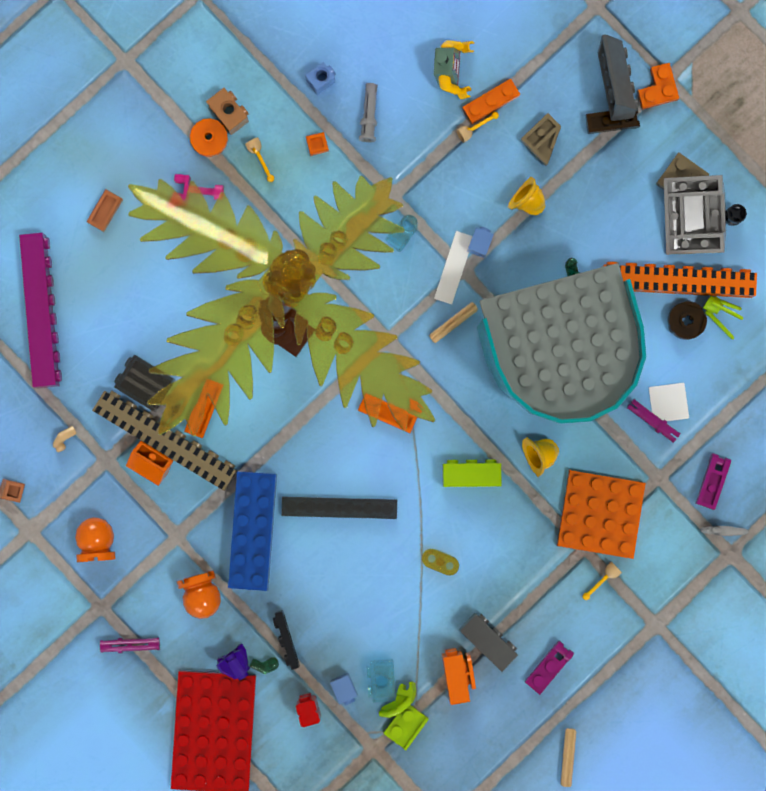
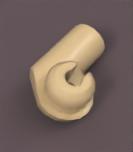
M73 426L57 434L53 442V448L57 452L65 450V440L77 434Z

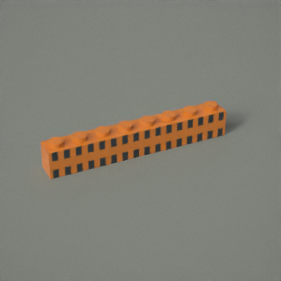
M607 262L602 267L616 264L618 262ZM626 263L625 266L619 265L623 281L630 279L634 292L753 298L756 296L757 273H751L750 269H740L739 272H732L731 268H721L720 271H713L712 267H702L701 270H695L693 266H683L682 269H677L675 265H664L663 268L656 267V264H645L644 267L637 266V263Z

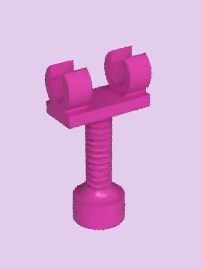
M175 174L174 181L178 184H184L183 194L172 193L173 202L188 203L189 193L212 195L214 200H223V185H215L214 188L190 186L191 177L189 175Z

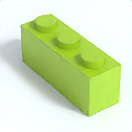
M496 459L485 460V463H477V460H466V463L458 464V460H447V464H442L443 487L502 486L501 463H497Z

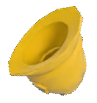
M529 177L508 203L509 209H522L531 215H539L546 207L543 192L539 189L533 177Z
M526 437L522 440V448L532 471L539 477L545 469L554 464L559 455V448L551 439L532 441Z

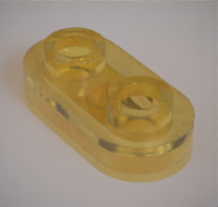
M427 549L422 555V562L426 567L445 575H454L459 569V562L456 558L438 550ZM430 555L435 556L434 562L428 561ZM448 562L453 564V568L450 570L446 568Z

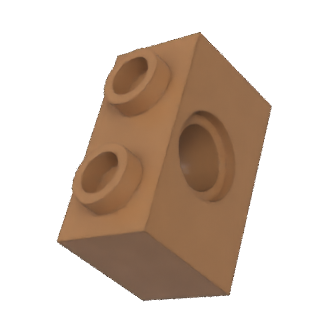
M223 88L206 102L226 130L232 135L249 122L247 117L249 113L243 105L238 106L235 102L237 98L231 90L227 92ZM227 107L234 108L231 114L224 113Z

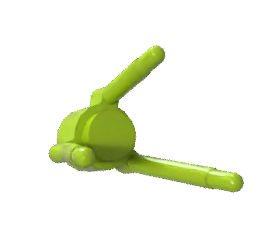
M710 296L703 306V309L706 310L705 314L731 339H734L730 331L713 313L718 314L721 309L743 320V316L723 305L739 311L742 308L721 300L716 296Z

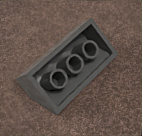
M606 34L602 35L597 53L611 121L634 118L636 111H638V101L633 96L635 86L634 82L630 81L631 67L626 62L628 58L627 48L623 47L622 40Z

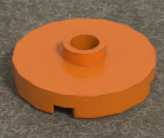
M211 118L202 119L193 126L190 133V142L197 153L202 156L212 157L222 153L226 148L228 135L224 125L218 120ZM211 134L212 138L207 140L205 139L206 135Z

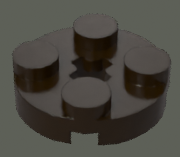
M685 301L679 303L669 312L667 320L668 329L679 339H694L703 333L706 328V314H704L702 307L695 302ZM686 316H690L689 320H691L692 323L688 324L687 326L684 325L682 319L686 318Z

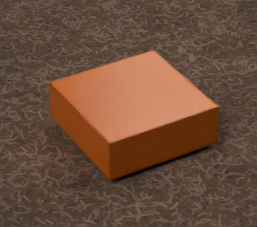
M324 132L306 136L310 156L329 152Z

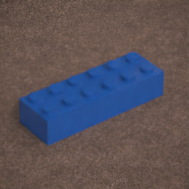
M237 471L228 588L269 590L277 474Z

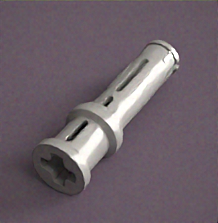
M374 83L366 84L364 114L360 120L362 130L359 140L362 142L376 141L374 131L375 126H377L375 110L378 85Z

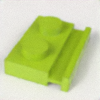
M410 705L401 714L394 717L383 734L404 748V750H407L429 718Z

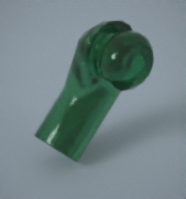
M569 258L565 263L567 276L580 273L578 272V262L575 258Z
M271 657L264 662L253 658L249 667L267 674L276 670L279 662L275 657Z

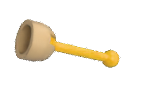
M493 112L490 117L471 128L469 126L458 128L456 130L458 137L463 143L468 141L473 135L472 131L492 119H497L499 114Z
M259 138L245 143L247 150L257 155L267 174V180L273 182L274 176L270 174L260 154L262 145Z
M613 562L606 566V575L590 591L582 595L584 600H589L590 595L608 578H616L622 573Z

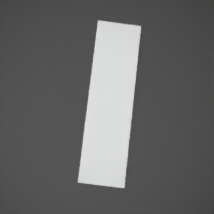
M456 231L434 299L449 304L453 303L469 254L467 250L473 236Z

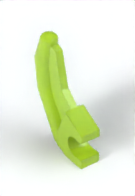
M413 681L409 682L408 690H406V685L400 684L396 698L393 702L381 708L379 716L391 718L407 709L414 702L416 684Z

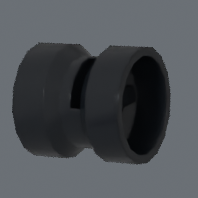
M734 204L726 210V224L736 226L744 221L747 215L745 207L740 204Z

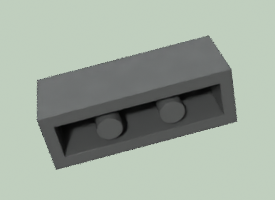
M474 613L459 630L503 672L518 656L515 652L517 648L510 641L506 643L501 639L503 634L496 627L491 629L487 625L489 621L482 614L478 616Z

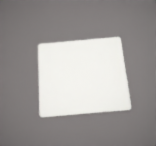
M684 383L649 387L653 414L666 421L689 418Z

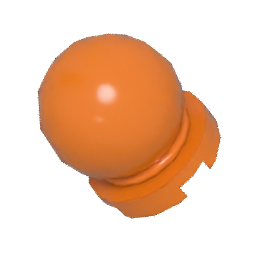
M96 517L81 522L76 529L75 536L77 546L81 549V554L76 555L77 562L95 561L94 557H98V561L114 560L115 552H110L111 550L109 549L114 540L112 526L106 520Z
M214 570L183 579L184 583L182 580L176 581L178 589L183 588L185 590L183 606L192 617L198 619L208 618L219 609L221 595L217 586L211 583V579L216 578Z

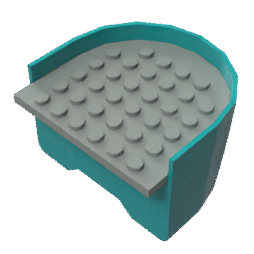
M619 263L479 301L484 319L477 326V331L486 364L499 388L528 413L556 423L590 422L617 409L637 386L646 360L644 325L631 280L623 281Z

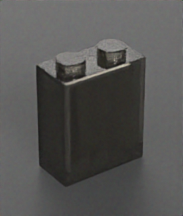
M136 355L129 357L124 365L126 367L122 374L119 373L114 381L116 383L114 388L156 412L176 380Z

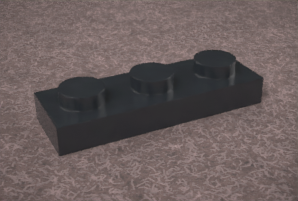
M283 610L275 613L273 623L275 628H279L281 636H278L281 648L285 647L287 653L284 655L286 665L291 666V670L300 667L285 614Z

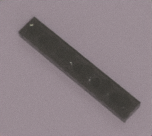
M282 497L281 516L397 519V500Z

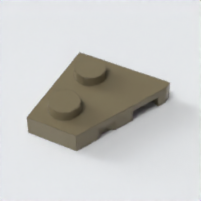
M547 113L520 141L547 166L561 126Z

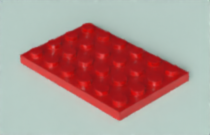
M178 671L171 789L249 791L256 675H247L242 680H238V678L233 679L223 673Z

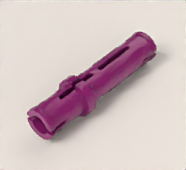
M636 399L631 401L637 408L629 404L627 409L655 428V432L658 434H663L672 443L676 441V438L671 433L678 438L681 434L680 432L669 426L665 419L661 420L636 401Z
M118 638V640L100 641L101 653L118 652V654H121L123 651L160 650L159 638L127 640ZM133 644H148V645L132 646ZM112 645H128V646L112 647Z

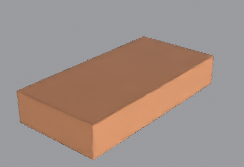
M105 189L89 216L87 223L104 232L123 199Z

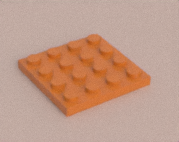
M569 470L557 546L634 559L646 483Z

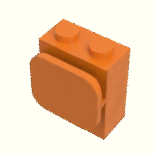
M456 648L446 649L445 653L441 655L450 704L470 702L468 685L470 684L472 690L476 689L471 656L469 652L465 653L464 660L461 651H457Z

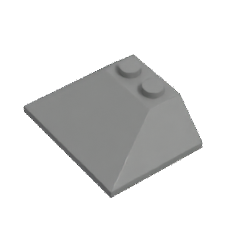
M723 175L664 178L666 255L724 253L726 205Z

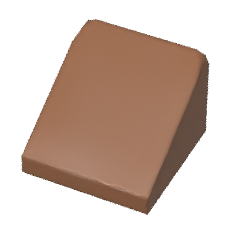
M3 479L0 487V498L20 503L25 484Z

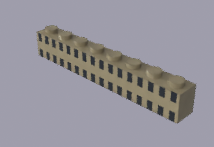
M112 390L110 393L103 392L92 411L223 491L227 490L237 473V470L234 469V464L227 460L223 463L218 459L219 455L211 450L208 453L201 449L202 445L194 440L192 442L187 441L185 434L178 430L175 433L169 430L170 425L161 420L159 423L152 419L154 416L144 410L141 413L136 410L137 405L129 400L126 403L120 400L121 395Z

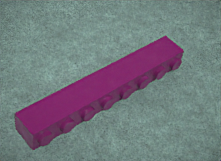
M43 233L19 235L32 386L37 389L60 386L59 382L62 381L61 370H58L60 353L56 350L59 338L54 327L57 324L56 313H53L55 296L51 294V287L54 286V282L49 268H52L51 257H48L50 240Z

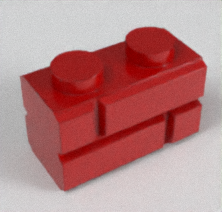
M311 693L300 695L296 704V710L301 727L318 724L321 719V712L318 707L317 697L311 695Z

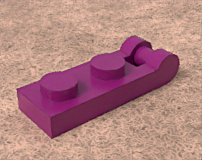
M711 454L695 504L712 510L716 509L731 459L726 457L723 459L717 454ZM716 464L721 466V471L715 470Z
M559 640L524 682L541 695L564 665L573 657L574 652L570 649L567 650ZM558 652L563 656L560 660L555 657Z

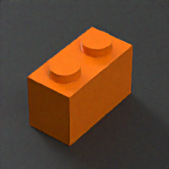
M140 441L131 452L126 467L159 486L167 476L174 460Z

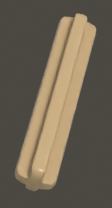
M471 302L429 335L430 339L434 343L438 342L477 312L478 307Z
M572 728L565 730L561 785L563 787L572 786L576 730Z

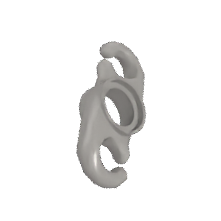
M708 526L700 529L702 533L717 536L746 535L749 533L747 529L733 526Z

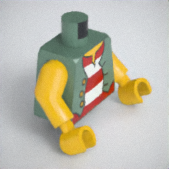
M447 40L443 42L441 48L435 49V79L442 90L454 95L457 94L460 99L469 98L471 96L467 95V92L471 91V88L469 86L459 88L460 51L463 53L474 52V50L469 48V45L474 44V42Z

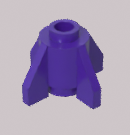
M243 644L238 645L233 651L217 659L218 664L216 666L218 670L233 679L238 678V680H242L249 674L247 671H249L250 667L248 666L247 652Z

